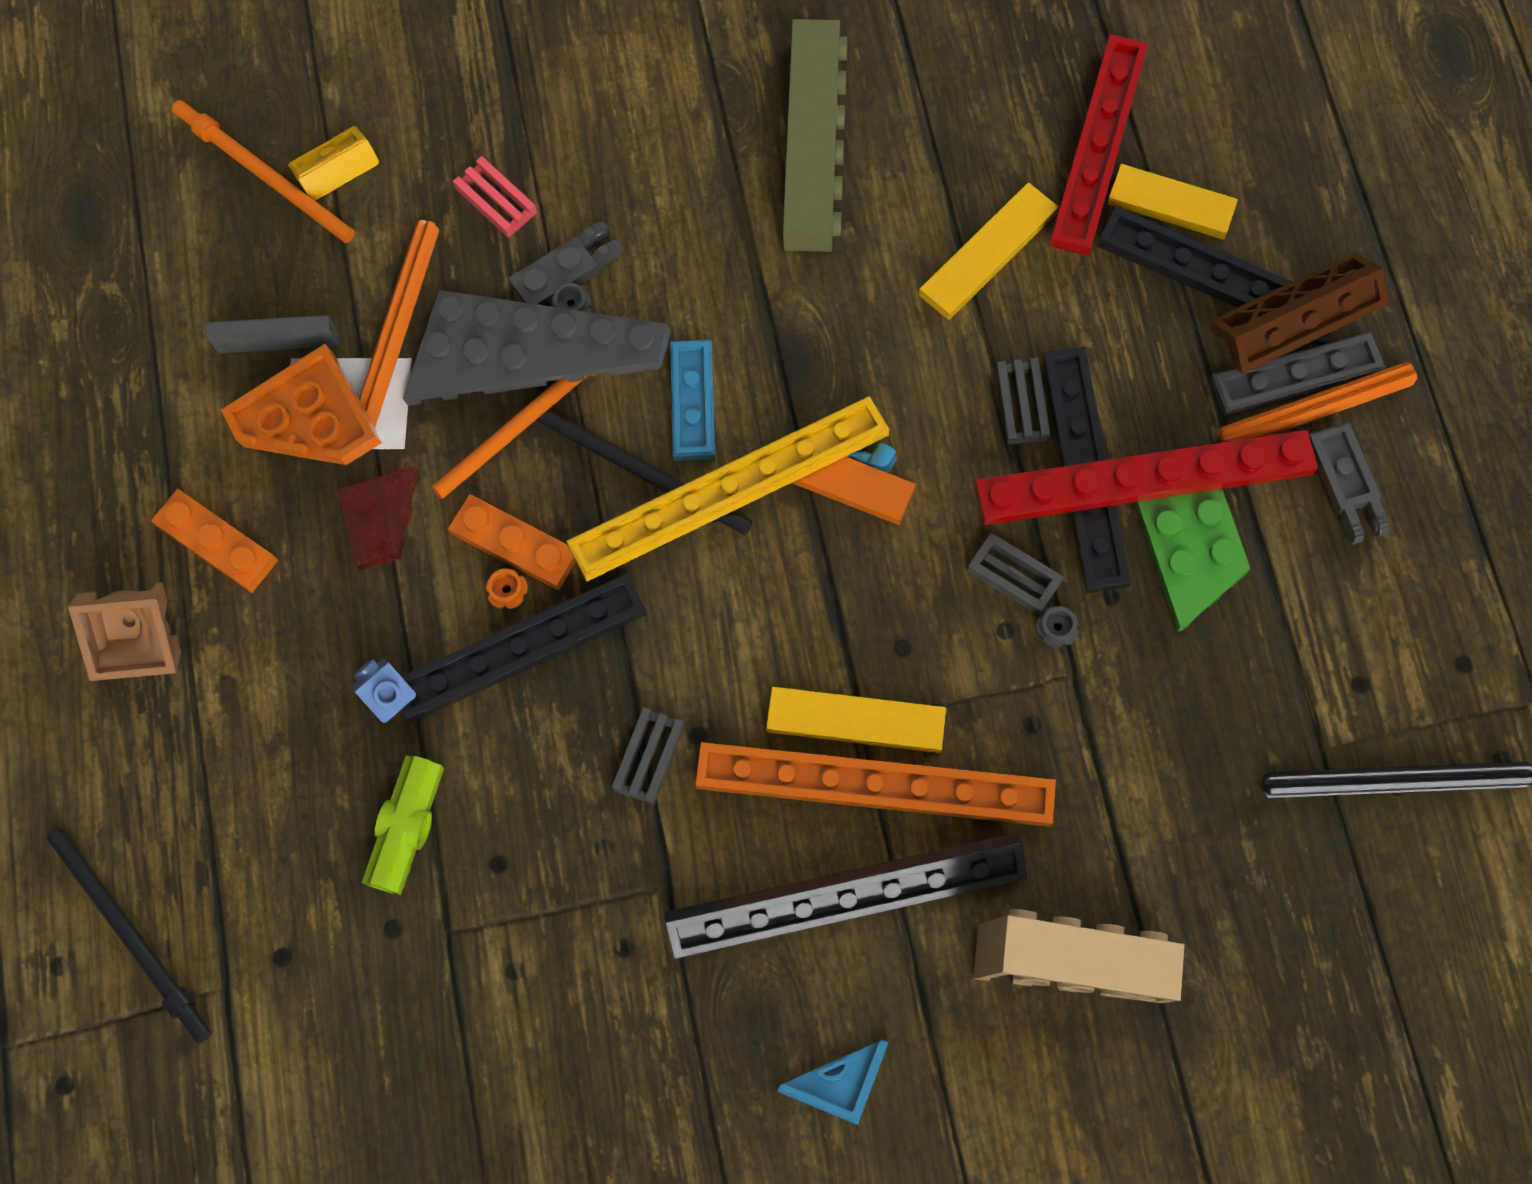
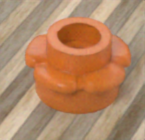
M513 569L497 570L486 583V591L489 593L488 600L494 607L499 609L503 607L508 609L518 607L524 600L523 595L528 592L526 579L523 576H519L517 571ZM506 586L511 587L508 593L503 592V588Z

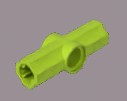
M406 755L391 800L384 802L378 814L375 825V837L377 840L362 880L363 884L387 893L402 894L416 850H420L423 847L430 831L432 822L430 809L444 771L442 765L421 757Z

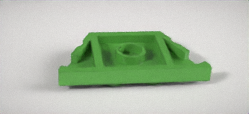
M1223 490L1134 502L1177 632L1186 629L1196 617L1213 605L1224 592L1233 587L1251 569Z

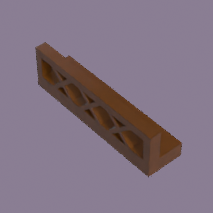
M1354 252L1210 320L1211 330L1229 343L1234 368L1244 374L1388 305L1389 298L1384 267ZM1353 269L1356 270V271H1354V272H1352V273H1347V272H1349V271H1351V270H1353ZM1245 323V324H1243V325H1241V326H1238V327H1236V328H1232L1233 326H1235V325H1237V324Z

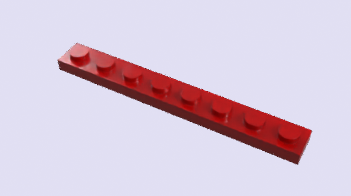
M1303 430L977 479L974 484V490L982 526L1311 476L1318 470L1308 431Z

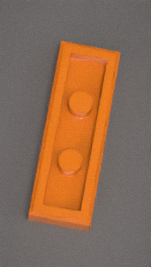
M844 457L792 482V484L899 526L916 488V484L848 457Z

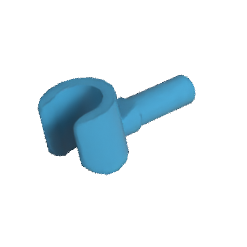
M879 443L872 454L865 451H856L846 456L887 473L890 472L897 461V457L894 456L896 451L884 443Z

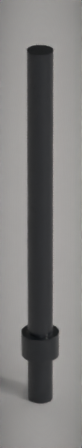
M550 409L536 420L666 493L685 484ZM732 511L712 521V523L719 521L744 536L749 532L753 524L752 520L736 511Z
M57 828L50 832L46 839L164 998L162 1005L172 1019L178 1018L197 1044L207 1040L213 1032L194 1008L196 1001L186 987H179L64 830Z

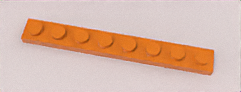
M701 742L695 786L696 789L1051 827L1053 824L1056 780Z

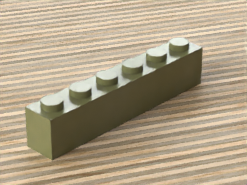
M792 20L783 222L784 251L832 252L833 236H841V212H834V200H842L843 176H835V165H843L844 140H836L837 130H844L845 105H838V95H846V70H839V61H847V36H840V20Z

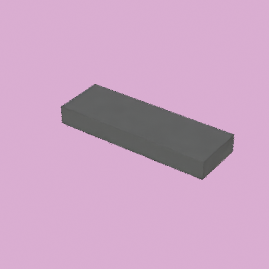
M328 315L206 323V338L218 354L319 348L324 344L328 347L339 346V332Z

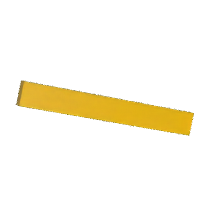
M870 396L571 538L567 540V545L587 582L889 436L890 429Z

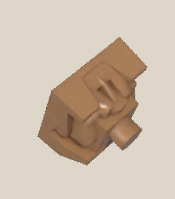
M163 582L156 583L150 591H115L98 599L96 591L79 593L69 604V613L89 681L177 673L181 650L177 635L170 636L171 629L165 619L167 596Z

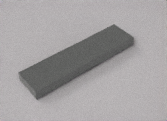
M1367 332L1282 355L1244 374L1235 368L1212 374L1210 383L1223 417L1333 388L1386 369L1372 333Z

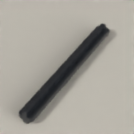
M1528 761L1268 772L1263 776L1262 785L1264 795L1267 798L1524 788L1532 785V764Z

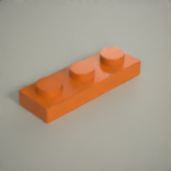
M178 488L151 520L160 530L250 593L254 592L278 562L273 554Z
M469 494L448 528L451 535L558 591L576 563L567 544Z

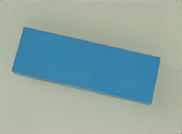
M712 341L670 342L674 462L716 460Z

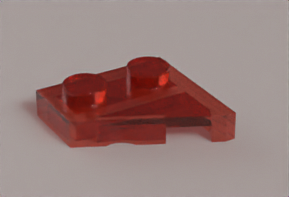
M416 467L337 489L356 565L360 570L401 559L406 540L404 531L410 523L413 511L411 506L415 485H419L420 475Z

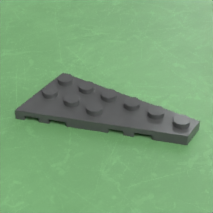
M439 290L402 399L408 406L422 404L424 399L441 397L443 400L458 399L459 394L483 391L484 394L546 386L547 381L566 378L569 382L584 380L586 375L606 372L613 376L660 369L671 330L666 323Z

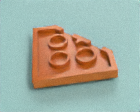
M326 344L221 409L236 441L246 448L348 465L382 443L337 358Z

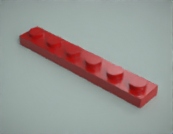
M1112 34L1109 36L1052 234L1051 247L1087 256L1090 255L1149 43Z

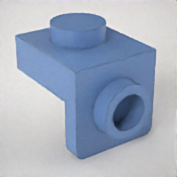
M384 658L378 663L374 659L370 660L353 675L357 681L351 688L383 723L390 720L416 696L414 690Z

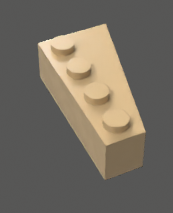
M1011 909L1007 916L978 925L973 979L990 981V978L1009 974L1013 975L1012 984L1049 986L1050 982L1054 981L1057 982V988L1062 991L1092 993L1094 988L1100 989V995L1155 1003L1181 1001L1184 944L1168 942V934L1162 932L1140 931V937L1124 934L1125 927L1119 925L1097 924L1095 930L1081 927V920L1076 918L1053 917V922L1037 920L1036 912Z

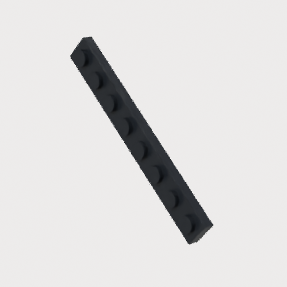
M1017 832L664 912L665 922L674 958L1025 880L1028 877L1023 842Z

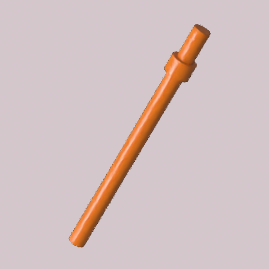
M177 100L172 105L171 111L190 125L192 133L204 142L211 141L344 243H349L354 238L355 231L223 132L220 129L219 123L209 115L198 113L182 100Z
M567 378L557 380L432 485V490L439 498H445L583 380L569 382Z

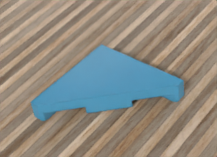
M880 1040L859 1051L780 1084L778 1092L858 1125L889 1042Z

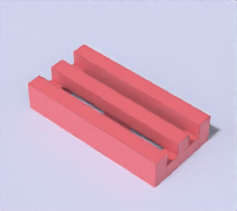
M481 156L476 160L477 166L474 168L469 166L464 171L465 176L462 179L458 176L453 180V184L463 197L504 235L510 238L538 213L536 206ZM485 174L493 183H495L524 211L520 212L519 210H517L494 187H492L482 177V175ZM475 183L513 220L510 223L506 221L470 186Z

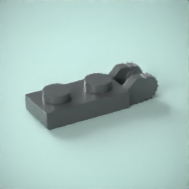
M597 222L583 230L578 238L575 236L508 279L524 303L548 306L551 304V298L555 290L560 285L565 283L582 285L598 275L600 269L619 258L624 248L618 240H611L606 245L597 248L591 257L588 250L602 242L610 233V229L605 222Z
M1344 423L1309 434L1319 474L1336 514L1340 515L1341 526L1350 544L1360 543L1364 539V530L1356 513L1357 509L1365 507L1367 521L1375 536L1380 537L1389 534V522L1380 502L1382 496L1350 423Z

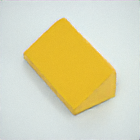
M353 126L293 160L288 166L305 193L316 201L377 166L379 160L366 137L356 126Z

